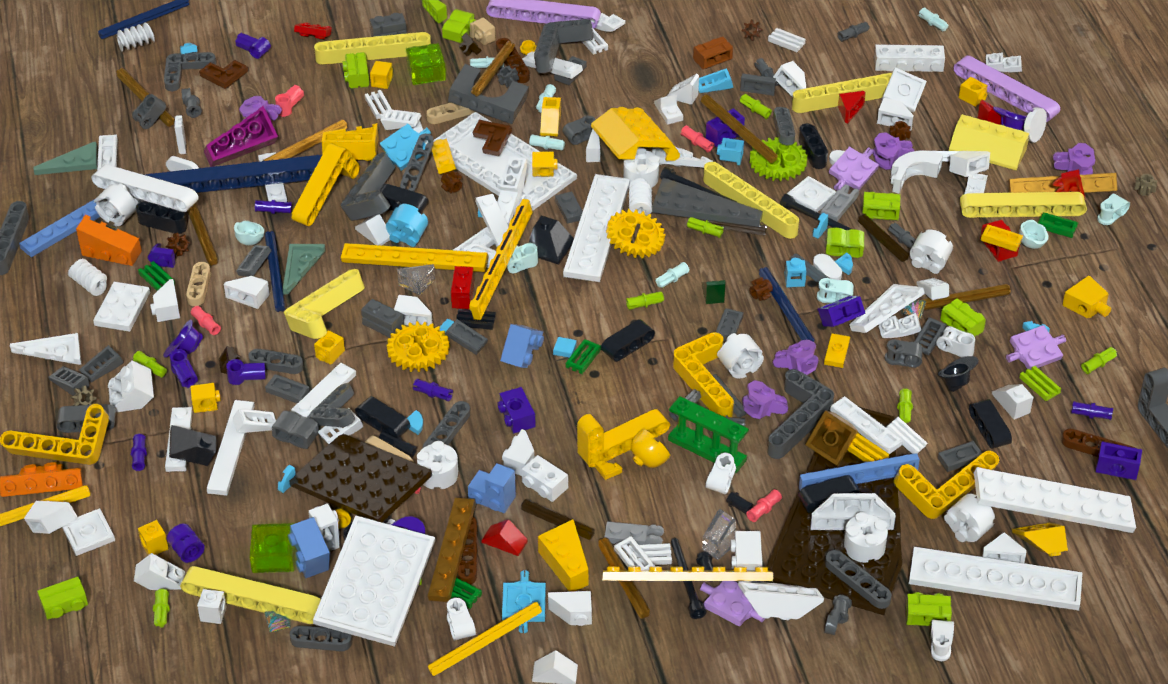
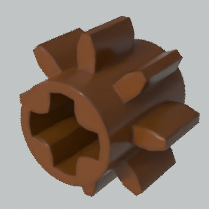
M751 19L749 24L744 23L746 27L741 31L746 32V39L749 36L752 41L755 40L754 37L761 38L759 33L763 29L758 27L760 22L754 24V21ZM752 26L756 29V31H753V34L749 32Z
M903 121L895 122L894 126H890L889 133L895 138L899 137L900 141H906V138L910 139L911 126H908Z
M453 170L444 173L441 178L443 183L441 188L450 194L458 192L463 184L461 181L462 176Z
M174 233L173 237L167 238L168 244L165 247L173 249L177 256H181L182 252L189 251L187 246L190 242L185 238L186 235L179 237L178 233Z
M763 277L751 281L753 286L749 288V291L754 299L762 301L771 297L770 292H772L773 287L768 279L763 280Z

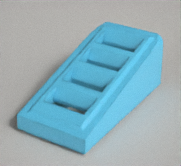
M727 68L699 78V93L733 88Z

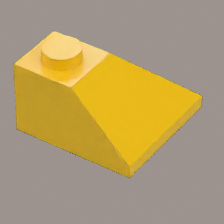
M1050 522L1011 529L1013 534L1039 551L1047 553L1049 556H1059L1062 551H1068L1064 525Z

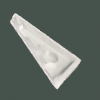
M653 147L652 153L659 157V165L670 164L674 166L704 168L706 163L713 162V160L703 156L701 159L695 158L692 152L677 147L676 149L680 153V157L676 161H666V153L661 148Z
M78 333L10 344L12 353L77 365L81 364Z

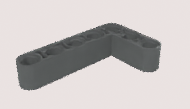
M581 19L545 24L534 53L537 72L546 73L552 69L560 43L593 39L591 20Z
M386 152L379 153L372 159L340 204V207L351 221L379 215L389 209V202L379 190L395 169V165Z
M16 201L10 205L0 229V275H5L9 272L29 222L27 206L23 201Z
M1164 367L1145 373L1138 400V409L1168 448V405L1166 404L1168 397V369Z
M796 369L786 372L784 390L787 394L804 404L770 434L768 455L774 459L784 457L815 428L825 410L830 411L831 405L834 402V392L830 388Z

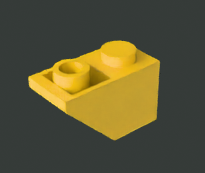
M543 97L540 135L558 136L561 118V98Z

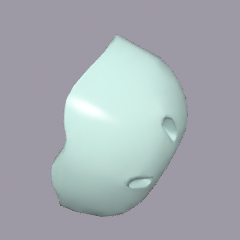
M245 220L235 223L234 233L236 239L241 244L255 245L262 240L264 228L257 223Z
M1027 220L1021 224L1019 234L1023 235L1021 242L1028 248L1038 249L1047 242L1048 233L1043 225L1038 224L1035 220Z

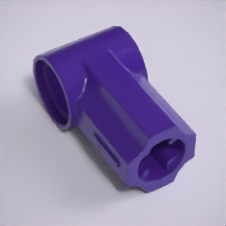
M240 33L235 41L236 46L249 51L256 59L261 58L271 49L270 42L264 37L256 39Z
M182 349L172 351L170 353L171 370L176 374L182 387L190 388L198 382V378L188 361L187 353Z
M233 359L226 365L227 379L232 385H240L244 380L265 379V363L244 364L241 360Z

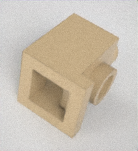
M483 17L470 23V37H475L483 45H487L495 41V27Z

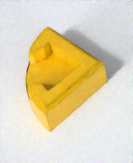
M595 462V468L605 480L622 473L623 468L617 463Z

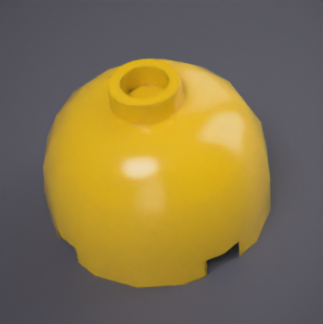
M645 429L638 432L632 440L631 451L634 454L632 459L640 467L645 465L648 468H656L668 460L670 453L660 441L657 442L654 439V435Z

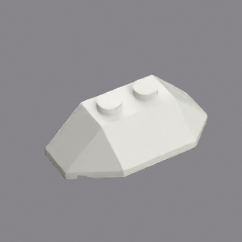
M875 493L832 494L812 513L810 527L811 530H845L846 524L851 518L855 517L859 512H865L868 515L876 516L887 523V530H894L895 513Z
M739 581L738 583L744 595L762 618L799 619L824 601V597L817 588L757 581Z

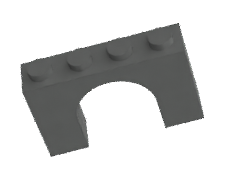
M464 64L450 88L448 102L513 124L527 99L529 86L512 81L507 92L500 97H486L481 94L475 96L471 93V90L480 78L481 69Z

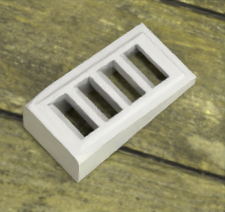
M385 110L381 117V122L385 130L400 129L406 124L415 127L421 114L399 110Z
M593 129L586 147V162H600L599 135Z
M935 278L917 281L918 287H923L925 294L931 300L949 296V284Z
M353 413L355 421L344 428L325 426L318 433L329 445L339 435L344 433L349 436L364 426L361 420ZM331 432L333 436L330 438L327 433Z
M238 409L233 416L237 433L270 431L276 421L273 412Z

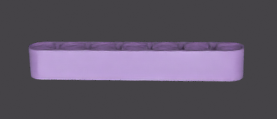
M490 0L486 8L487 14L491 17L545 24L558 21L594 19L595 23L591 22L593 29L596 28L601 16L600 10L596 7L540 0Z
M965 56L953 67L954 72L965 80L969 77L975 78L988 85L987 92L1028 114L1033 112L1034 107L1043 108L1047 115L1046 122L1050 121L1060 112V106L1056 101L971 56Z

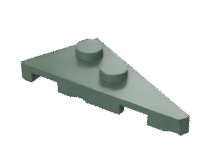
M89 143L34 166V174L41 175L97 169V143Z
M325 244L289 245L283 294H289L326 250Z

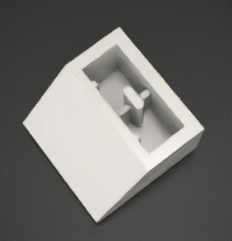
M131 361L109 381L110 405L115 407L116 412L142 409L154 397L151 369Z

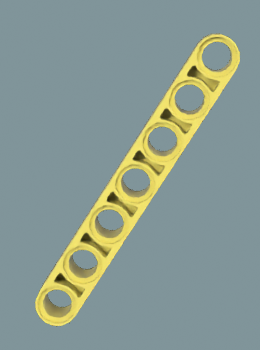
M426 32L318 42L314 46L315 59L318 64H334L346 61V54L360 52L366 54V60L426 55L431 52L430 34Z
M892 73L796 90L793 92L792 110L797 113H804L838 106L839 94L855 91H865V101L882 98Z
M708 162L704 165L703 181L706 185L740 204L763 211L761 222L782 236L791 239L798 235L799 218L795 214L718 163Z
M1081 192L967 193L960 197L962 214L969 218L1041 217L1043 212L1055 216H1081L1087 211L1085 198Z
M195 566L188 569L180 584L181 589L191 595L201 597L203 589L223 591L227 604L307 624H313V618L321 601L320 598L313 595Z

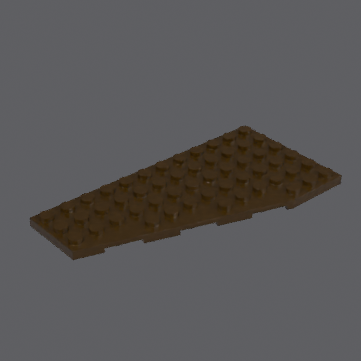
M859 407L885 428L895 420L894 416ZM847 450L837 466L815 452L807 473L865 462ZM896 450L889 454V458L896 457ZM895 477L857 484L861 493H875L895 513L894 530H888L885 553L880 559L876 561L872 559L863 563L850 558L847 550L844 548L845 530H811L812 514L806 511L797 494L767 564L768 571L773 572V581L770 582L805 588H817L824 598L833 600L835 596L844 595L852 600L851 606L885 615L887 608L881 609L872 605L826 567L825 561L828 552L833 550L840 551L888 588L891 594H893L903 565L898 488L894 484ZM852 570L845 571V574L848 576L856 574ZM866 582L860 584L863 588L871 587V585Z

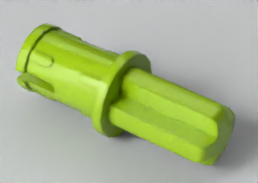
M747 94L740 97V103L750 108L751 112H756L765 119L771 115L772 110L761 104L760 100H755Z
M690 217L687 222L688 228L701 231L702 234L707 233L721 238V234H723V226L709 223L708 220L705 222Z
M661 291L647 295L642 293V295L626 298V305L628 310L638 307L647 308L648 305L663 302L664 295Z
M1109 347L1101 353L1094 354L1093 358L1081 364L1082 370L1086 374H1090L1097 368L1104 367L1105 363L1117 356L1116 349Z
M137 351L134 354V362L151 369V372L162 378L167 373V369L158 364L154 357H148L142 351Z
M909 389L900 390V400L897 405L899 418L905 423L911 421V411L913 409V404L911 403L912 392Z
M158 589L155 592V604L153 605L154 625L163 628L167 623V613L170 610L168 605L169 593L166 589Z

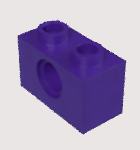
M522 387L499 393L500 401L497 402L499 412L504 414L505 424L507 427L510 426L513 434L520 432L522 429L528 430L536 427L535 413Z
M1101 442L1096 472L1136 480L1141 463L1142 449Z

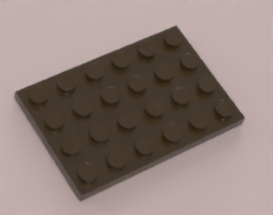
M343 433L299 470L289 482L290 486L359 517L382 523L432 476L431 469Z

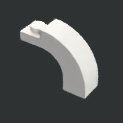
M914 151L899 157L892 165L891 184H893V192L900 193L904 182L914 175L937 178L942 167L943 154L933 151Z

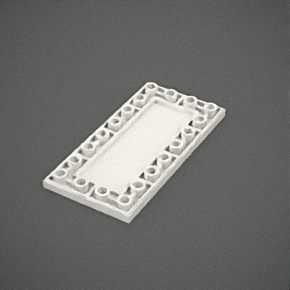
M474 112L434 139L436 141L447 138L456 169L498 196L501 192L499 186L509 157L527 158L526 176L520 203L522 199H528L532 211L577 179L576 173L558 162L557 170H554V176H532V152L540 151L510 134L500 156L483 153L482 148L486 139L473 137L472 132L478 120L491 121L477 112Z

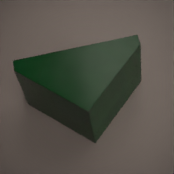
M725 280L701 282L706 304L725 303Z

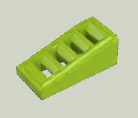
M422 0V6L437 23L447 19V7L439 0Z

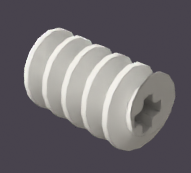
M144 23L143 27L140 24L137 25V30L132 26L130 31L125 28L124 33L121 30L117 32V41L122 52L123 46L130 50V44L136 48L137 42L140 46H143V41L149 44L150 38L155 42L152 29L147 23Z
M638 178L629 185V209L632 212L637 209L640 214L644 211V215L647 216L652 212V188L646 180Z
M79 259L68 271V276L92 295H101L106 290L107 276L100 270H97L86 259Z

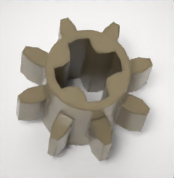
M1143 174L1140 178L1136 177L1134 189L1138 190L1140 195L1149 196L1151 192H1156L1157 180H1154L1152 175Z
M82 386L81 391L75 388L76 394L70 397L75 401L73 406L92 405V400L97 399L92 395L94 390L88 391L86 386ZM84 394H85V395H86V397H85V400H86V401L81 402V399H82V396H81V395H84Z

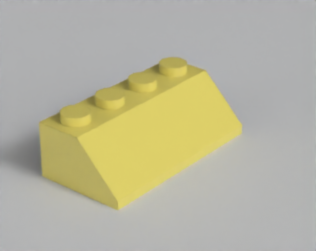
M961 115L956 124L949 151L990 152L989 163L1017 170L1027 150L1029 133L971 116Z

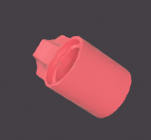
M294 85L286 93L275 97L276 105H280L282 110L279 116H289L292 113V107L304 96V91L301 90L300 86Z

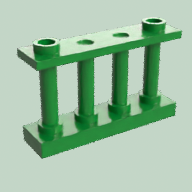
M681 396L669 408V411L678 415L679 419L677 426L668 435V441L714 463L720 454L729 453L734 458L735 473L747 461V455L738 451V444L749 432V428ZM686 420L695 423L696 429L692 430L686 427ZM704 428L713 432V439L703 435ZM721 436L730 440V447L720 443Z

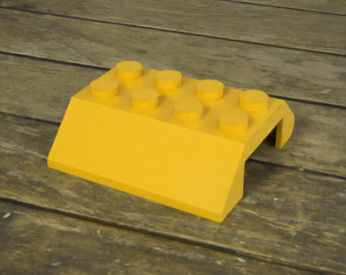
M611 108L591 123L593 130L618 159L635 160L638 147H659L666 153V161H676L680 157V153L666 134L660 130L641 108Z

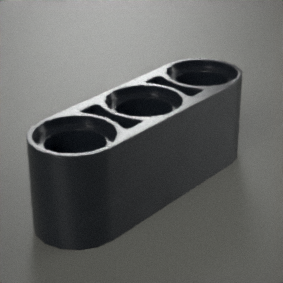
M809 123L802 124L799 128V144L802 145V150H806L807 159L811 166L815 169H823L827 165L828 149L814 125Z
M383 184L379 189L390 204L389 210L392 211L399 207L400 204H409L418 208L417 212L421 214L428 205L426 196L390 184Z
M146 201L136 205L138 223L140 225L178 234L184 233L187 229L185 214L182 211Z
M638 319L605 339L601 345V350L612 360L618 362L648 344L654 338L655 330L641 319Z
M368 397L355 408L357 416L362 421L379 432H385L395 438L403 435L411 427L409 420L405 416L375 397Z
M990 399L969 405L970 416L991 449L1012 443L1011 432Z
M844 475L804 487L800 490L798 497L806 511L812 514L832 494L861 493L852 476Z

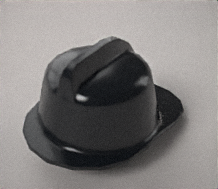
M974 356L959 358L939 371L938 376L942 377L949 390L954 392L969 383L971 370L976 367L979 360Z

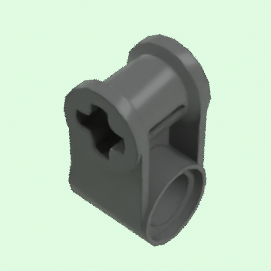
M149 94L134 110L132 117L140 123L143 129H148L153 126L154 122L165 111L166 104L155 95Z
M584 116L581 119L567 123L563 127L562 132L573 145H578L590 138L593 129L591 123L596 119L593 116Z
M897 339L888 341V352L884 357L888 364L912 368L919 367L922 364L923 347L920 343Z

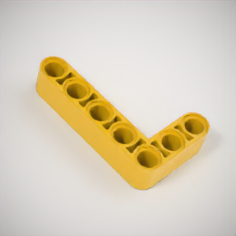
M332 143L326 147L293 209V221L308 227L311 226L338 175L341 174L352 179L357 177L360 166L348 149Z
M710 333L676 348L673 359L674 370L692 390L700 391V400L710 411L723 417L726 415L733 417L734 400L703 366V364L718 358L717 353L723 346V336L719 333Z
M90 405L85 414L79 440L6 431L1 435L0 443L11 454L92 465L100 457L109 416L101 405ZM97 413H101L98 418H94ZM96 431L93 437H89L92 432ZM15 439L12 445H8L11 440ZM31 442H34L32 447L27 448ZM53 445L51 450L46 451L48 446ZM72 447L69 453H65L68 448ZM88 450H92L88 456H84Z
M654 409L604 433L603 427L591 414H586L579 419L577 424L578 454L589 467L593 468L595 467V462H607L631 450L633 438L642 429L649 431L656 438L668 431L670 422L658 409Z
M985 451L939 489H936L915 467L905 464L897 472L894 484L926 517L936 519L975 488L973 473L977 467L994 470L999 463V457L993 451Z

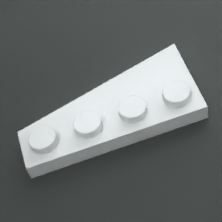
M893 284L865 310L866 314L857 317L849 324L851 331L861 333L870 331L924 295L923 287Z

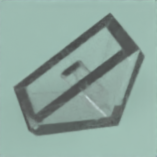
M434 264L397 269L398 285L420 295L435 281Z

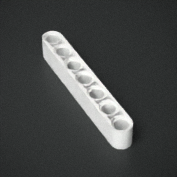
M104 164L91 177L93 183L100 188L106 189L111 184L118 185L121 183L126 186L127 191L134 198L186 212L198 201L197 193L191 188Z

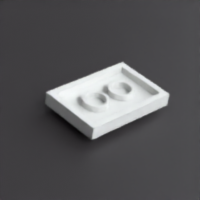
M113 282L93 320L94 326L130 332L150 294L149 287Z

